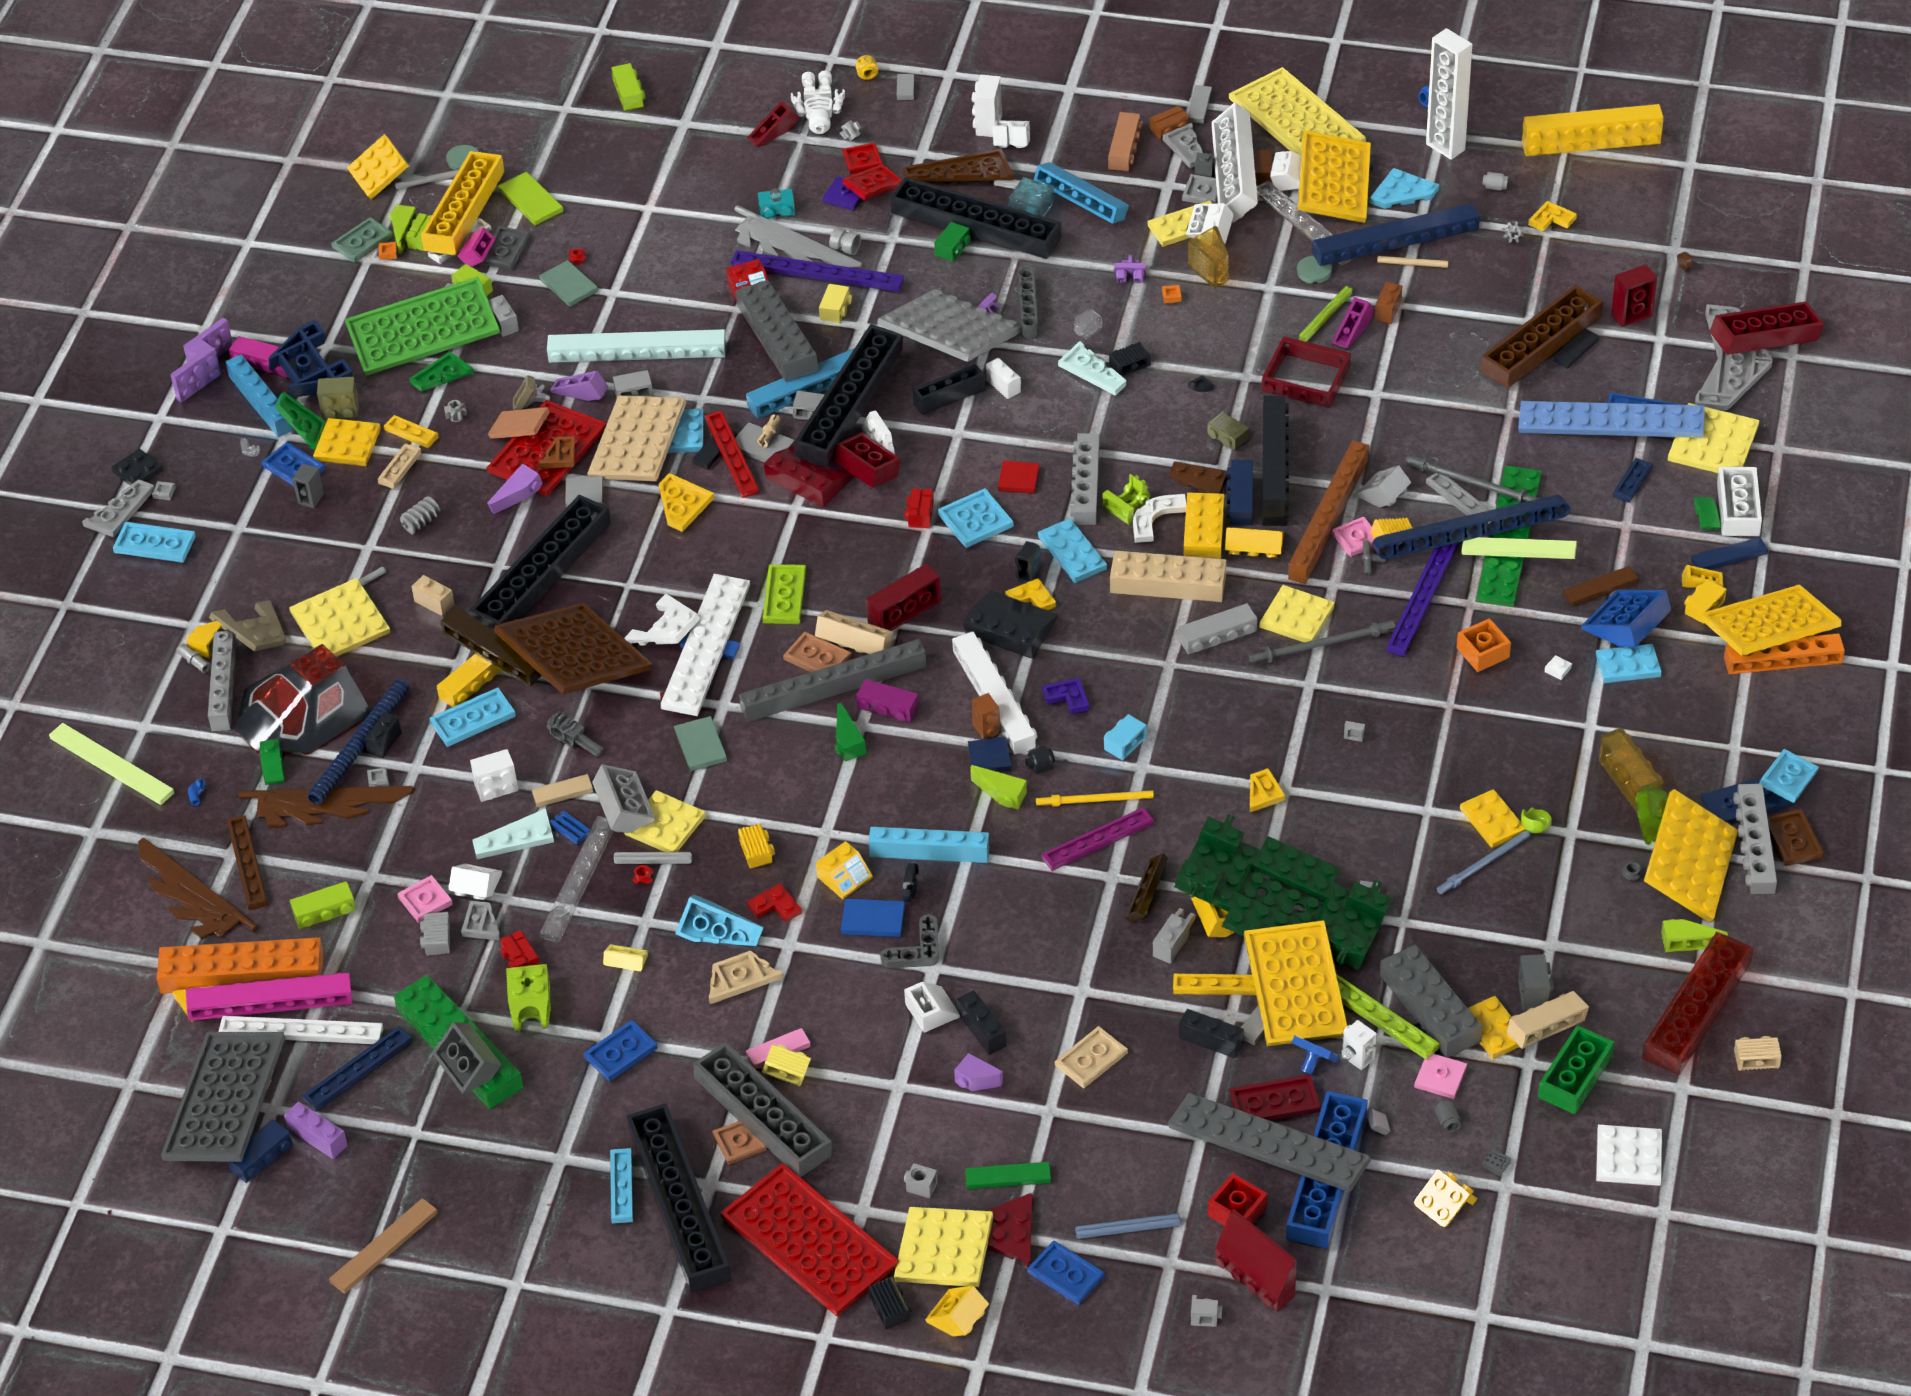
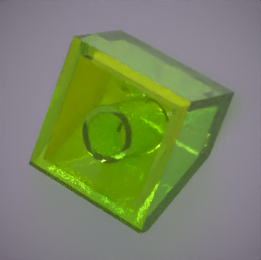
M1646 785L1637 793L1635 801L1645 844L1650 845L1658 834L1667 803L1666 791Z

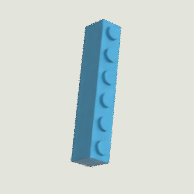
M1051 162L1037 165L1033 181L1112 224L1125 220L1129 207L1125 202Z
M240 354L225 361L229 378L275 435L280 437L293 431V427L275 408L278 399L246 359Z

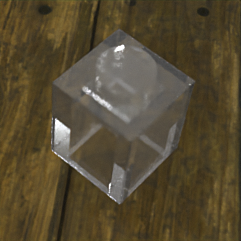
M1090 308L1074 318V331L1086 340L1102 330V317Z

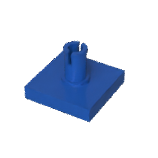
M1295 1035L1291 1042L1307 1050V1057L1300 1070L1313 1075L1319 1058L1324 1057L1335 1063H1339L1341 1058L1340 1055Z

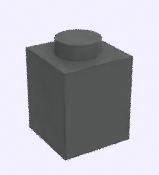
M1197 152L1195 175L1212 178L1214 154Z

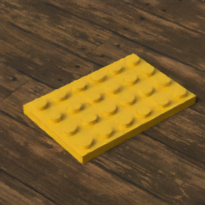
M1304 130L1302 135L1297 210L1365 223L1371 143Z
M1801 585L1701 613V620L1741 656L1841 626V619Z
M1673 789L1669 792L1644 881L1707 922H1711L1715 917L1738 829Z
M1317 921L1244 931L1267 1046L1290 1044L1294 1035L1306 1041L1343 1037L1347 1023L1325 922Z

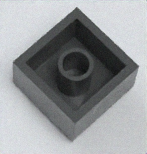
M1545 954L1520 956L1518 985L1523 1013L1530 1008L1538 1007L1544 1002L1552 1000L1553 979H1549L1548 976L1551 973L1550 962H1546Z

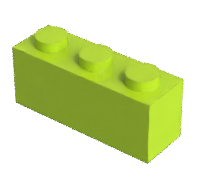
M631 63L611 67L613 82L624 111L644 107L645 93L644 90H641V82L638 79L636 69L632 68Z
M347 881L290 900L292 913L299 929L356 911L354 898Z

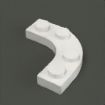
M1185 494L1155 497L1146 501V504L1140 509L1138 508L1133 517L1135 543L1153 541L1152 523L1157 517L1169 513L1186 512Z

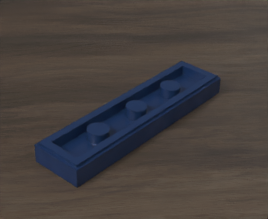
M1761 537L1692 555L1691 561L1695 567L1711 570L1768 554V548Z

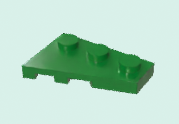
M449 351L409 378L410 384L423 392L474 372L470 365Z
M283 392L280 394L275 408L313 450L316 449L326 421Z

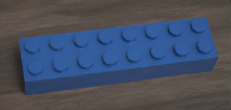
M1327 1091L1313 1136L1356 1151L1367 1116L1368 1100ZM1301 1175L1286 1225V1240L1328 1249L1345 1190Z

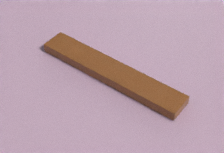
M423 1198L420 1199L329 1278L330 1283L346 1294L437 1215V1209Z

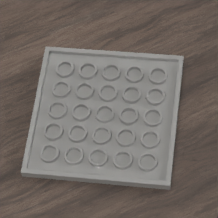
M937 289L879 317L877 325L966 362L1022 332V325L1017 324L1016 321L1002 318L999 314L989 313L984 308H977L970 302H963L958 300L957 297L948 296Z

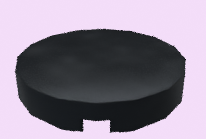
M909 862L905 871L902 897L905 902L913 901L917 892L918 880L916 875L919 874V865L917 863Z

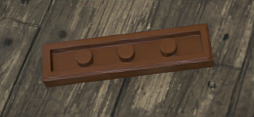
M1627 566L1563 590V595L1571 606H1575L1636 584L1639 578L1631 567Z

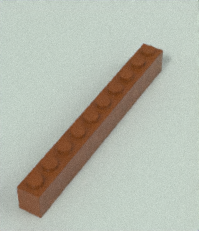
M1351 441L1289 562V580L1303 584L1307 583L1332 534V529L1335 528L1369 461V444Z

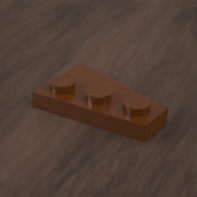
M1177 461L1173 462L1169 473V479L1186 487L1192 486L1198 489L1199 493L1221 494L1227 478L1226 470Z

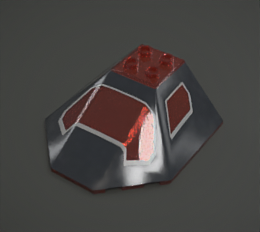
M321 644L306 651L244 690L235 732L256 753H260V741L279 739L282 754L302 752L303 755H310L363 722L371 710L345 664L326 646Z

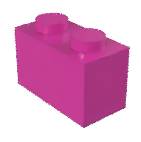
M485 227L471 233L458 257L470 267L483 262L495 238Z

